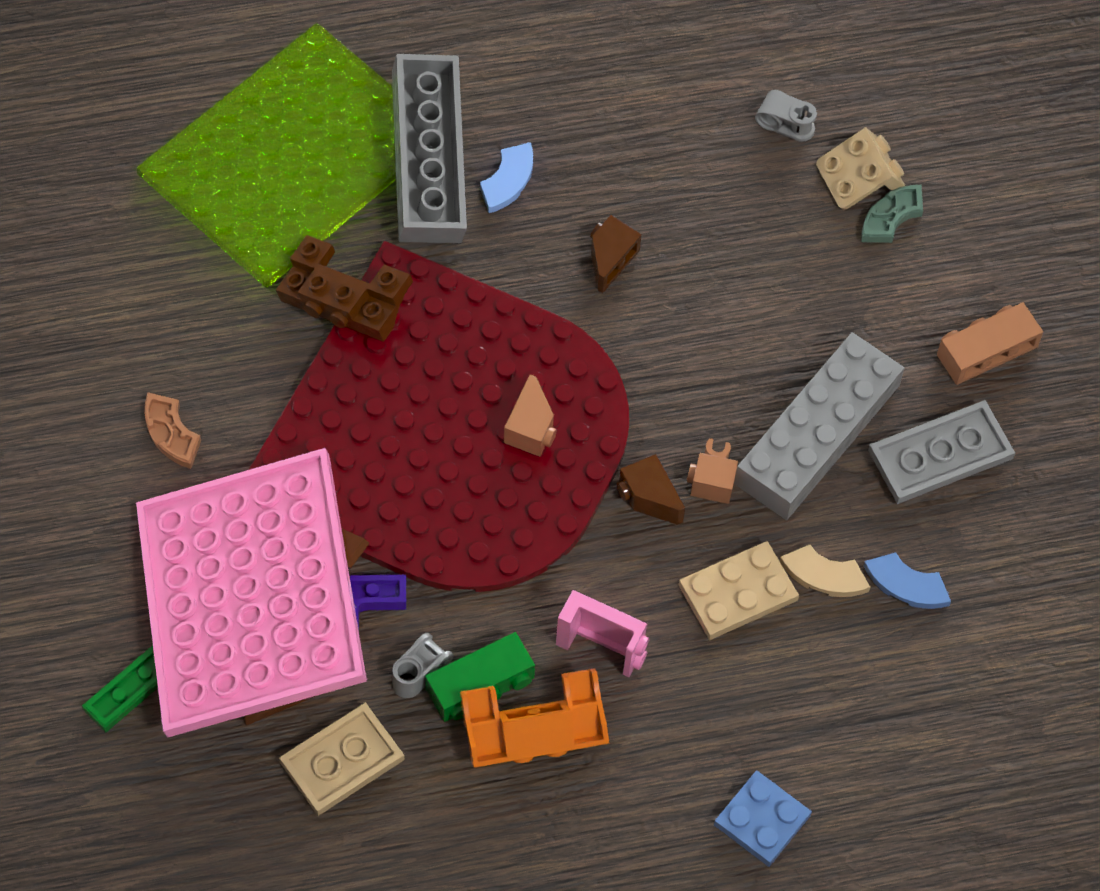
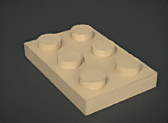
M768 541L679 580V587L709 640L798 601L799 598L798 592Z
M365 702L279 757V760L295 785L319 816L404 761V754Z

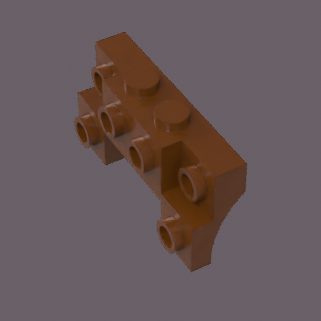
M306 235L289 258L293 267L276 289L280 300L304 310L314 318H325L339 328L347 327L384 342L394 328L400 304L408 288L413 283L411 275L383 265L371 283L359 280L326 267L335 253L333 245Z

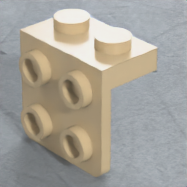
M866 127L820 157L816 162L836 203L843 210L850 208L883 185L887 186L890 190L905 186L901 179V176L904 175L902 168L895 159L891 160L887 153L891 150L889 144L882 135L877 137Z

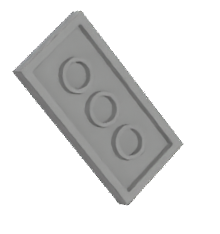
M986 400L872 443L868 449L897 504L1012 460L1015 456V451Z

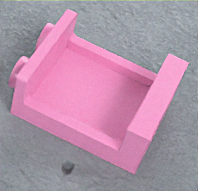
M572 590L558 617L556 645L568 650L576 634L624 655L623 675L630 677L634 668L640 670L647 656V651H645L649 642V638L645 636L647 623Z

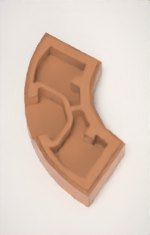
M147 393L145 419L152 441L167 458L191 469L201 443L200 435L189 431L181 422L179 417V400Z

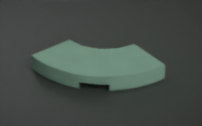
M922 184L909 185L892 190L872 206L863 224L861 242L892 243L894 233L901 223L910 218L922 217Z

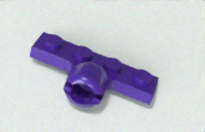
M349 575L358 631L359 614L362 611L406 610V575Z

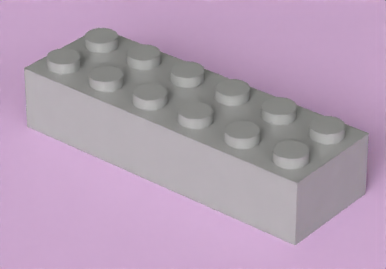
M396 54L392 68L399 242L461 243L467 229L459 56Z
M851 332L737 466L734 484L787 521L900 386L905 367Z

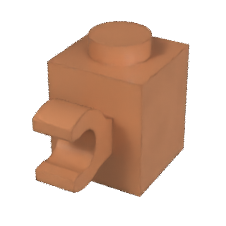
M709 439L706 443L705 454H699L697 464H690L687 483H692L691 496L729 504L738 461L728 459L731 449L730 443L726 442L722 452H716L712 449L713 439Z

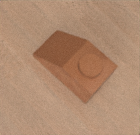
M529 375L504 427V443L540 457L545 446L551 447L557 429L553 428L554 414L536 376Z

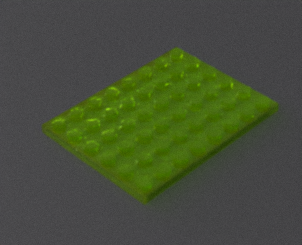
M316 23L136 167L137 174L267 289L293 267L289 258L306 235L324 241L396 180L393 86Z

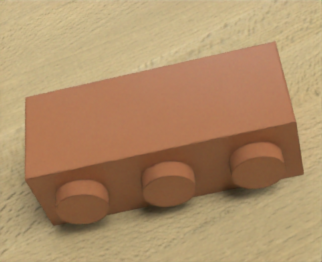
M1024 302L1013 307L1008 305L1000 309L992 317L987 319L979 318L972 322L968 328L959 332L953 330L947 333L941 339L937 356L955 384L958 385L1038 348L1043 330Z

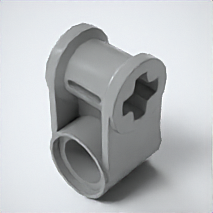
M771 90L759 108L755 120L766 130L774 131L795 141L803 142L814 136L815 125L813 122L816 120L817 111L814 105L809 102L791 97L779 90Z
M424 633L411 648L393 665L392 688L402 698H412L418 695L425 687V675L450 664L453 659V653L450 651L445 652L433 642L431 634ZM403 674H411L415 678L413 680L406 681L401 679L400 676Z

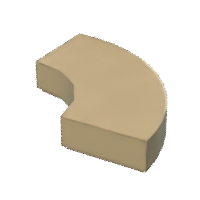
M811 545L780 557V563L786 572L807 589L810 587L827 593L832 597H852L867 593L870 590V586L855 560L845 562L828 560L819 555Z

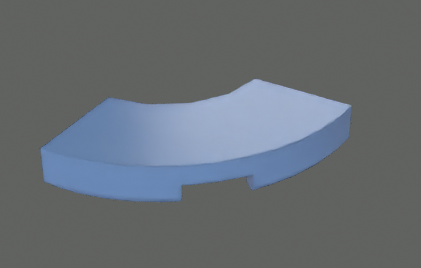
M896 552L865 561L864 568L870 579L886 595H891L909 603V606L917 608L935 609L950 606L951 600L939 572L923 573L915 571L904 564Z

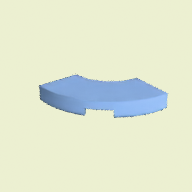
M531 142L501 149L499 170L491 178L480 182V190L489 213L498 211L515 201L530 180L533 170Z

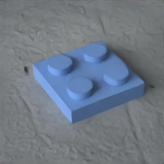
M756 770L716 818L714 826L770 867L809 819L812 811Z

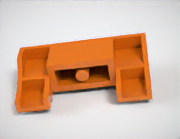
M592 668L561 674L565 700L499 711L494 686L461 691L464 724L467 729L470 758L473 767L508 761L526 763L533 760V757L536 756L559 757L565 755L570 750L609 744L607 722L596 669Z

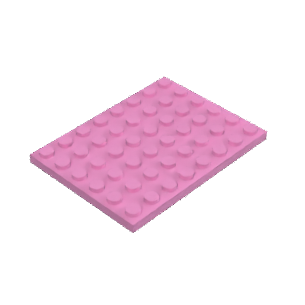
M326 448L136 502L163 732L167 737L367 682L330 456Z

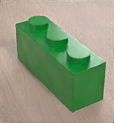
M514 632L425 675V689L444 722L452 718L459 720L464 718L460 696L461 691L494 686L497 700H499L503 693L513 688L514 690H520L528 686L535 676V664L518 634Z

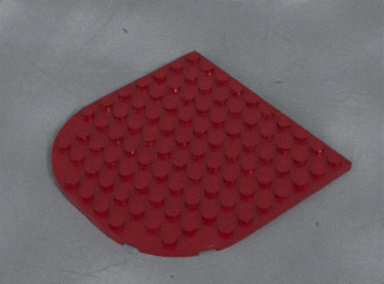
M384 240L361 280L371 283L383 265L411 275L413 283L408 288L400 304L394 328L383 342L350 328H339L334 325L249 470L326 448L330 456L341 528L369 542L360 557L400 575H406L407 578L448 591H452V588L475 589L476 592H485L515 586L547 571L551 564L559 560L563 555L566 556L578 543L591 523L619 469L625 453L629 431V405L621 376L608 354L596 340L571 321ZM529 375L536 376L554 414L553 428L557 429L551 447L545 446L540 457L504 443V427Z

